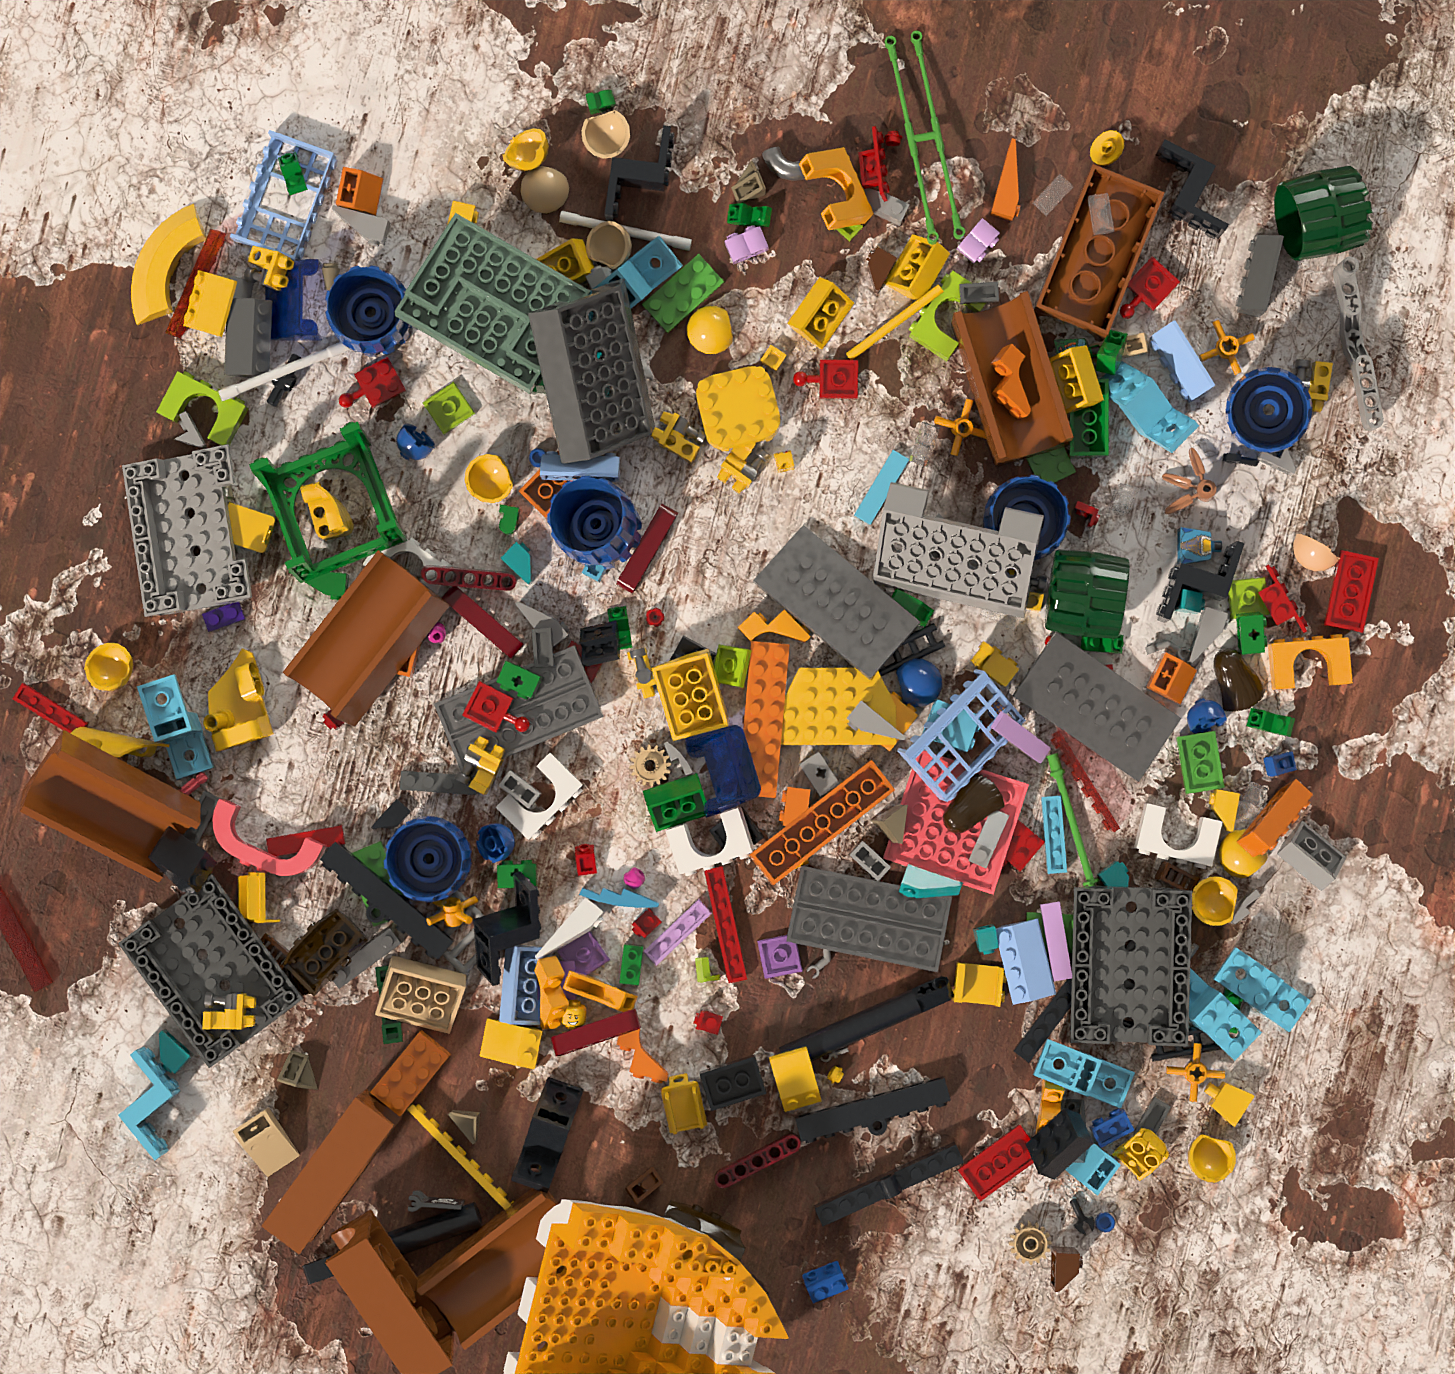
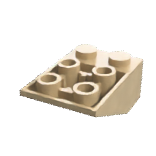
M269 1107L232 1131L243 1149L267 1177L300 1156Z

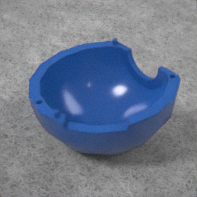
M911 659L897 669L896 675L904 704H910L913 707H924L933 703L940 695L942 676L939 669L932 662L924 659Z

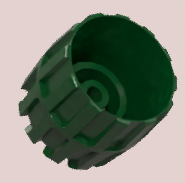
M1343 166L1319 170L1283 181L1277 185L1274 194V215L1279 235L1284 236L1282 244L1286 253L1293 260L1299 261L1334 255L1363 246L1369 241L1371 236L1368 230L1373 229V222L1367 214L1373 213L1370 201H1365V197L1369 192L1366 184L1362 182V176L1352 166Z
M1056 550L1048 587L1049 595L1046 603L1045 628L1082 637L1117 639L1121 632L1127 599L1129 559L1091 551Z

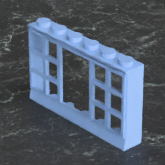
M269 130L268 134L271 139L268 147L264 146L263 148L264 158L262 163H258L256 167L257 177L255 182L252 181L250 183L251 193L248 200L245 199L243 202L244 212L242 217L237 218L236 224L238 228L235 234H230V238L233 241L250 247L256 246L278 251L290 257L295 263H298V260L303 258L305 252L304 244L310 239L312 223L315 224L318 213L316 212L318 206L323 204L324 190L330 185V174L332 170L336 169L338 160H336L337 157L333 152ZM283 142L295 146L294 152L298 154L300 148L312 152L308 165L300 163L301 168L306 169L304 174L306 182L310 171L323 175L319 188L307 185V189L317 192L305 224L259 207L270 176L285 181L284 176L272 172L276 159L281 157L278 154ZM316 155L329 159L325 172L312 167ZM257 211L270 216L266 228L253 224ZM274 217L287 222L283 234L270 230ZM291 223L304 228L299 241L287 237ZM251 228L264 232L260 243L247 239ZM268 234L280 238L277 249L264 245ZM285 240L297 244L294 255L281 251Z
M975 669L973 672L977 678L974 681H966L963 684L965 690L960 695L954 694L950 697L953 703L947 709L940 708L937 711L939 717L934 722L928 721L924 724L923 727L926 730L921 736L914 735L911 737L910 741L913 744L907 750L902 748L897 750L940 800L946 802L954 799L957 792L970 782V778L982 770L987 760L992 759L996 755V751L1008 743V740L1000 734L994 738L989 732L992 729L990 728L998 716L991 705L998 700L1004 707L1002 712L1005 714L1009 713L1021 726L1026 721L988 677L986 672ZM985 686L993 694V697L988 702L980 694ZM977 696L984 706L974 715L967 705ZM963 709L992 741L969 766L941 734ZM988 709L995 719L985 728L978 718ZM938 736L945 747L935 755L928 745ZM925 749L933 759L923 768L916 761V758ZM949 749L957 759L946 768L940 761V758ZM935 763L944 771L936 781L927 773ZM961 763L966 770L956 779L951 771ZM948 776L953 783L943 792L938 784Z

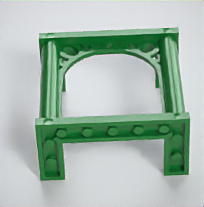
M358 421L346 423L344 427L340 428L341 434L346 441H338L334 446L320 448L314 454L300 456L299 460L294 462H285L281 464V467L275 468L267 457H261L254 460V463L249 464L252 473L264 485L269 494L292 557L291 560L285 562L288 571L300 583L374 555L378 550L381 552L408 541L398 524L369 446H372L370 439ZM352 454L354 456L353 462L349 466H345L343 464L345 456ZM339 459L337 464H332V461ZM358 466L360 470L356 471L354 468ZM339 469L350 472L363 482L368 491L380 523L376 527L381 537L313 564L296 520V496L300 487L311 476L321 471ZM302 473H304V476L301 477V478H298V477L296 476V475H301ZM292 478L296 480L297 484L295 487L289 488L285 486L284 481ZM284 491L292 493V496L287 498L288 494H284Z

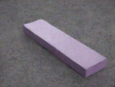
M1000 711L990 727L1039 764L1043 762L1051 749L1002 711Z
M698 899L643 951L644 954L657 966L712 912Z
M1060 902L1040 904L1053 981L1071 979L1072 971Z

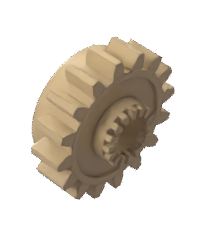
M648 745L647 750L641 746L640 753L634 752L636 758H630L634 762V765L629 766V768L634 769L631 775L638 776L636 782L643 780V786L649 782L650 786L653 787L655 781L660 785L661 778L667 779L665 773L671 772L667 770L671 763L666 762L670 757L669 755L663 756L665 750L663 749L659 752L658 746L651 749V746ZM648 760H653L656 764V768L653 771H647L645 768V763Z
M1027 1221V1226H1024L1021 1222L1020 1229L1014 1227L1016 1233H1010L1009 1236L1013 1240L1008 1241V1244L1013 1246L1010 1252H1016L1015 1259L1017 1260L1021 1257L1023 1264L1028 1261L1030 1265L1033 1264V1261L1040 1263V1258L1046 1259L1045 1253L1051 1251L1048 1245H1051L1052 1242L1047 1240L1050 1234L1044 1233L1045 1227L1039 1228L1038 1222H1035L1032 1226L1030 1221ZM1028 1239H1034L1035 1241L1031 1247H1026L1025 1242Z

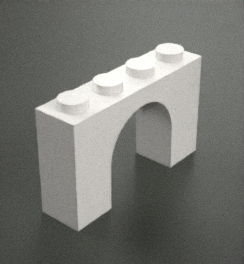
M412 537L404 543L381 551L392 559L402 553H413L419 556L424 566H452L444 559L441 562L435 559L436 554L428 548L425 551L419 547L420 543ZM374 555L368 556L363 565L366 566ZM429 570L426 573L427 579H432L435 576L434 570ZM452 571L446 574V581H448L450 576L453 574ZM423 579L421 580L437 595L444 586L428 584Z
M549 753L537 765L555 787V800L547 810L539 813L531 812L510 794L496 806L528 840L531 838L535 840L542 833L540 829L545 824L549 826L556 819L554 815L559 810L563 812L569 806L567 801L572 796L577 798L583 791L581 789L583 784L552 753Z
M1144 803L1134 848L1139 849L1138 853L1150 855V852L1157 853V858L1168 860L1169 857L1176 858L1177 863L1187 865L1189 861L1195 863L1194 867L1206 869V866L1212 867L1222 821L1200 817L1193 843L1185 849L1174 850L1164 842L1161 834L1166 808Z
M741 806L720 813L727 840L724 849L717 854H705L695 847L687 823L666 830L679 874L685 873L686 876L697 873L696 870L703 868L704 871L715 867L714 864L719 862L725 865L733 862L732 858L740 857V859L750 857L749 854L755 848Z

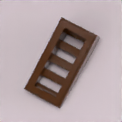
M1164 861L1161 862L1155 875V879L1175 889L1190 890L1192 892L1200 879ZM1175 871L1176 874L1174 876L1173 881H1170ZM1181 875H1184L1180 885H1178ZM1188 878H1190L1191 880L1186 889L1184 888Z
M265 933L260 940L264 945L268 941L270 942L267 947L269 952L274 946L276 947L271 954L274 959L280 951L282 952L276 962L284 972H288V969L282 962L287 957L289 950Z

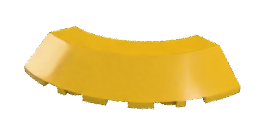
M194 203L180 209L163 221L153 231L139 253L131 284L132 309L137 325L173 312L169 285L171 276H173L175 268L179 263L178 261L185 252H188L200 242L207 240Z

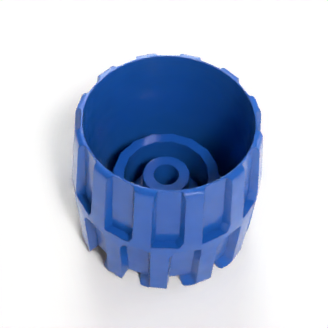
M357 265L350 267V270L346 273L339 274L334 279V284L330 291H327L325 297L327 302L325 314L335 336L352 351L364 353L368 357H376V353L383 352L385 355L395 352L394 346L397 343L400 345L404 344L410 336L408 330L412 328L410 324L395 316V310L405 296L406 288L394 275L373 265L370 267H359ZM375 309V316L367 317L368 310Z
M1264 367L1248 372L1234 384L1227 398L1225 412L1228 426L1239 442L1255 451L1273 453L1286 449L1300 440L1311 422L1313 406L1307 387L1296 375L1281 368ZM1266 404L1274 406V412L1270 415H1266L1263 412V407Z
M590 475L581 476L580 479L569 480L563 484L562 489L553 495L550 501V512L547 514V523L552 529L551 536L560 549L570 558L592 569H595L596 565H602L604 569L615 568L614 562L618 560L622 563L627 561L632 556L630 549L632 547L637 548L640 543L641 535L637 530L642 528L641 517L628 495L612 482L604 478L596 479ZM601 522V526L598 529H594Z
M1038 475L1015 477L996 488L989 497L982 521L983 528L999 531L1005 507L1043 515V524L1035 561L1054 552L1063 542L1071 519L1067 509L1069 502L1052 481L1047 482L1040 479Z
M424 816L410 820L397 829L386 845V858L383 862L384 868L387 869L390 876L389 882L393 887L399 889L404 896L413 900L433 902L447 898L464 884L471 871L472 849L470 843L460 828L443 818ZM428 853L434 855V862L432 864H428L425 861V856Z

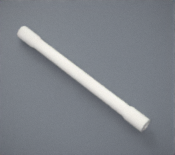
M561 211L559 220L562 223L593 229L600 223L606 222ZM621 225L626 229L630 237L652 241L657 236H660L666 245L690 251L692 239L669 236Z
M338 342L328 346L326 349L241 383L218 390L219 396L222 401H225L289 373L347 352V348L342 342Z

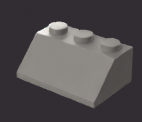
M1303 821L1286 838L1277 855L1321 891L1336 879L1347 858Z

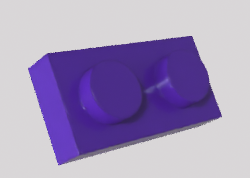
M240 602L231 603L202 614L208 632L246 620Z

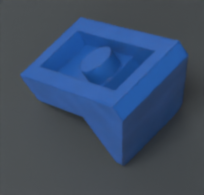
M1293 751L1264 758L1266 772L1270 777L1297 770Z

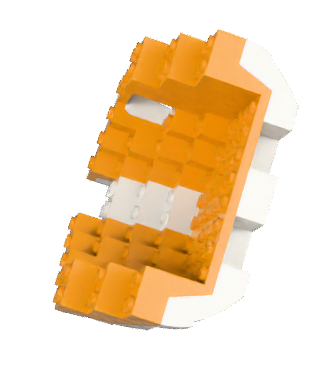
M561 1199V1203L549 1210L540 1220L536 1240L545 1247L539 1276L526 1277L518 1315L527 1325L520 1352H508L504 1374H775L766 1366H762L753 1360L758 1337L788 1339L789 1337L766 1292L738 1259L707 1234L687 1228L671 1218H662L646 1211L579 1200ZM560 1266H564L563 1271L557 1274V1269ZM542 1341H545L544 1347L538 1349V1345Z

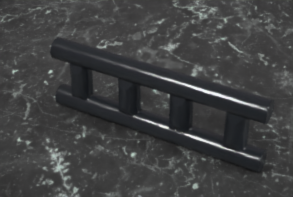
M935 623L911 633L901 646L908 643L913 654L902 658L897 649L893 654L895 662L887 666L883 665L878 670L880 676L882 677L897 670L903 663L911 659H921L944 648L943 640L937 642L932 633L937 630ZM926 636L930 646L919 650L915 640Z
M1197 1027L1189 1028L1188 1036L1193 1035L1194 1043L1202 1044L1200 1034L1205 1032ZM1215 1042L1202 1045L1201 1053L1222 1050ZM1155 1045L1157 1053L1151 1054L1152 1062L1193 1055L1194 1047L1183 1048V1046H1175L1176 1050L1164 1052L1163 1046Z

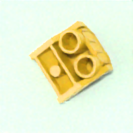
M1140 1128L1134 1136L1120 1145L1112 1155L1125 1164L1137 1176V1179L1141 1181L1168 1158L1169 1152L1165 1143L1153 1131Z

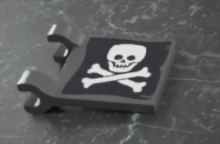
M414 1190L413 1194L409 1196V1200L414 1201H412V1206H408V1211L413 1212L420 1207L461 1210L465 1200L427 1197L422 1191Z

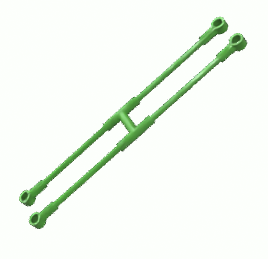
M913 31L911 42L914 44L916 55L919 58L931 113L933 132L914 135L897 64L895 37H886L885 47L888 49L890 61L893 64L905 119L904 126L919 183L926 216L927 242L934 245L938 242L939 235L935 232L933 219H931L918 161L917 142L935 139L953 214V236L956 239H962L965 235V229L962 227L960 216L957 213L944 155V143L933 105L923 59L922 33L920 31ZM919 36L920 38L916 40L913 37ZM893 41L894 43L890 45L887 42ZM960 230L963 234L957 235L956 231ZM930 236H935L936 239H935V240H931L929 237H930Z

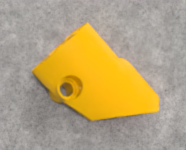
M320 482L300 487L305 503H308L313 525L319 538L327 541L352 533L354 525L347 509L335 496L325 490ZM319 508H324V516L318 518L316 511ZM328 526L329 534L322 536V528Z
M243 648L224 675L208 691L209 714L205 716L203 725L207 731H211V738L216 752L244 745L274 734L262 697L265 690L254 654Z
M79 727L71 732L72 735L114 757H121L125 754L151 757L155 754L157 746L169 748L168 744L87 727ZM147 747L146 751L143 753L142 748Z

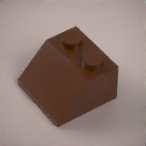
M1051 1247L1050 1286L1054 1292H1060L1079 1274V1268L1083 1267V1257L1080 1256L1075 1247Z

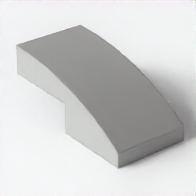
M668 742L663 743L670 760L679 759L686 776L693 773L683 755Z
M1257 889L1250 890L1238 902L1234 909L1231 924L1238 923L1250 914L1246 906L1261 896Z

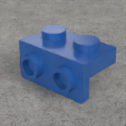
M1117 1108L1109 1113L1110 1116L1104 1119L1100 1117L1092 1121L1093 1125L1089 1126L1100 1148L1135 1131L1124 1109L1120 1110Z
M838 1261L802 1275L813 1303L849 1289Z

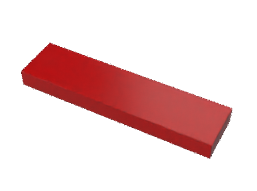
M25 683L21 684L12 698L61 730L69 733L76 728L87 727L88 722Z
M343 825L266 838L268 853L274 856L298 853L305 838H312L327 845V847H331L335 841L342 845L346 844Z

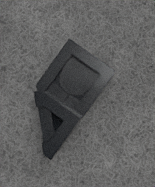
M396 799L371 828L394 829V827H398L411 811Z

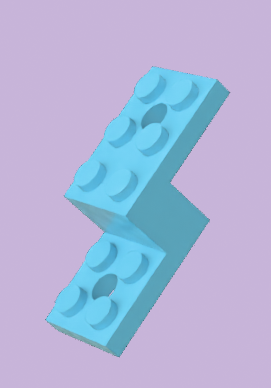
M1236 947L1233 948L1213 978L1243 999L1242 1001L1288 1032L1292 1030L1311 1002L1310 999L1283 982L1284 980ZM1242 968L1245 971V977L1239 980L1236 978L1235 973L1238 969ZM1286 1000L1288 1002L1287 1010H1280V1001Z
M1050 1039L1046 1040L1033 1073L1036 1077L1084 1096L1093 1097L1120 1109L1135 1074L1131 1070ZM1056 1059L1063 1060L1064 1066L1061 1069L1054 1068L1053 1062ZM1107 1078L1114 1079L1115 1084L1112 1088L1105 1087L1104 1082Z

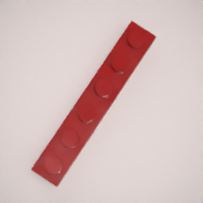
M723 866L705 870L706 883L728 984L747 980Z

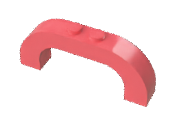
M226 799L218 800L213 813L215 837L226 852L240 859L239 862L246 866L252 864L257 867V871L265 874L269 872L280 876L297 875L314 867L326 850L327 845L312 838H305L300 851L293 858L286 860L274 856L243 841L238 836L235 829V821L241 806Z

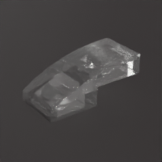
M1059 174L1037 197L1033 204L1047 216L1074 186Z
M1250 781L1237 808L1236 820L1250 825L1258 814L1268 788Z

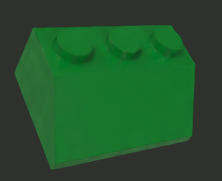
M697 773L643 791L656 832L711 814Z

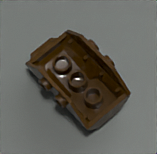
M335 909L319 921L313 922L307 928L308 932L303 937L300 936L294 941V946L290 949L283 963L288 969V978L303 996L307 994L315 996L329 981L335 980L339 975L337 972L342 967H347L352 962L351 958L368 941V938L354 922L338 909Z
M670 1200L663 1218H671L687 1228L707 1234L736 1259L741 1261L746 1247L741 1240L740 1229L721 1219L722 1216L711 1211L710 1214L704 1212V1208L699 1205L693 1204L691 1206Z

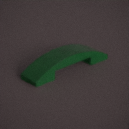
M388 966L375 967L379 998ZM382 1017L383 1044L403 1042L402 1022Z

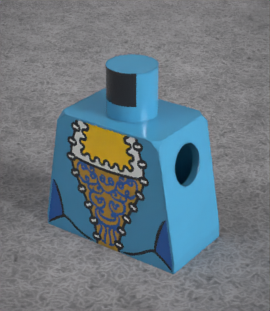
M1184 527L1177 529L1178 564L1208 561L1211 559V552H1222V541H1211V532Z

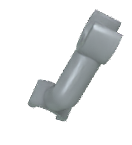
M1169 640L1145 647L1147 655L1168 648L1181 660H1185L1180 655L1182 650L1186 653L1190 652L1187 648H1180Z
M823 949V958L815 965L807 967V972L812 968L816 969V973L812 978H816L819 975V971L831 961V951Z

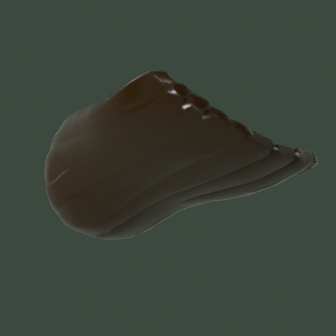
M1224 648L1217 652L1214 657L1213 668L1221 691L1223 710L1236 712L1250 709L1264 696L1265 689L1261 680L1237 650Z
M974 774L970 778V782L957 792L956 797L951 800L943 814L944 826L952 833H964L988 815L1004 808L1003 796L1000 794L999 789L996 788L997 786L987 777H983L981 774Z

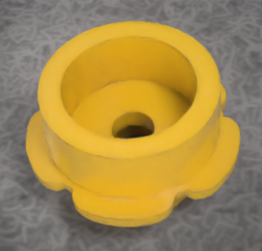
M834 1066L830 1070L827 1079L831 1081V1084L840 1082L844 1075L842 1068Z

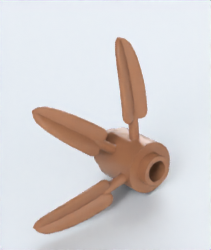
M1194 448L1189 449V457L1195 475L1201 479L1198 486L1191 484L1192 481L1190 479L1175 474L1165 473L1162 475V478L1184 489L1194 488L1196 489V494L1192 496L1186 494L1165 509V514H1171L1187 507L1194 502L1193 499L1196 497L1203 502H1209L1215 497L1216 485L1211 480H1204L1205 468ZM1203 488H1209L1210 491L1205 492Z

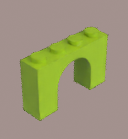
M953 270L950 275L946 273L940 282L943 284L941 288L944 292L932 300L929 306L926 305L919 313L922 317L918 322L914 321L909 328V331H911L910 338L946 362L959 343L937 327L935 311L941 304L948 301L960 303L959 284L971 283ZM986 303L963 305L973 312H980Z
M177 371L156 412L178 423L180 419L179 414L183 413L185 407L192 399L199 396L210 397L217 404L218 417L207 438L221 446L227 444L230 446L249 409L244 405L245 401L237 397L234 400L230 398L222 401L218 390L215 391L210 388L211 384L204 380L200 382L194 380L195 376L186 371L183 374Z

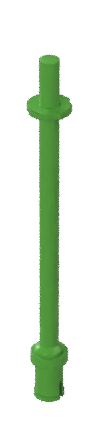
M1058 753L1048 755L1046 757L1052 772L1050 775L1056 779L1086 881L1082 884L1083 886H1096L1095 883L1099 882V879H1094L1064 782L1065 769H1062Z

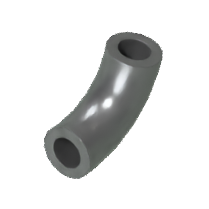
M773 147L762 153L763 159L770 171L778 177L790 181L805 180L799 166L800 161H788L782 155L780 147Z

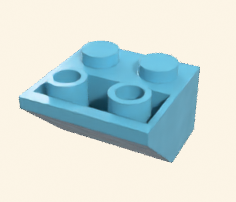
M1093 1144L1086 1150L1085 1163H1072L1066 1171L1098 1196L1121 1164L1096 1144Z

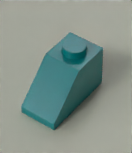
M515 542L501 559L530 586L532 584V556L529 554L530 549L523 542L520 545Z
M1185 589L1181 590L1174 611L1193 614L1201 613L1205 606V599L1202 598L1203 594Z
M1114 861L1097 874L1105 886L1128 887L1129 876L1127 872L1129 870L1123 862Z
M990 924L973 929L979 952H983L985 955L994 953V949L999 948L994 925Z
M166 1029L159 1033L160 1061L163 1063V1068L166 1071L175 1074L183 1068L194 1054Z

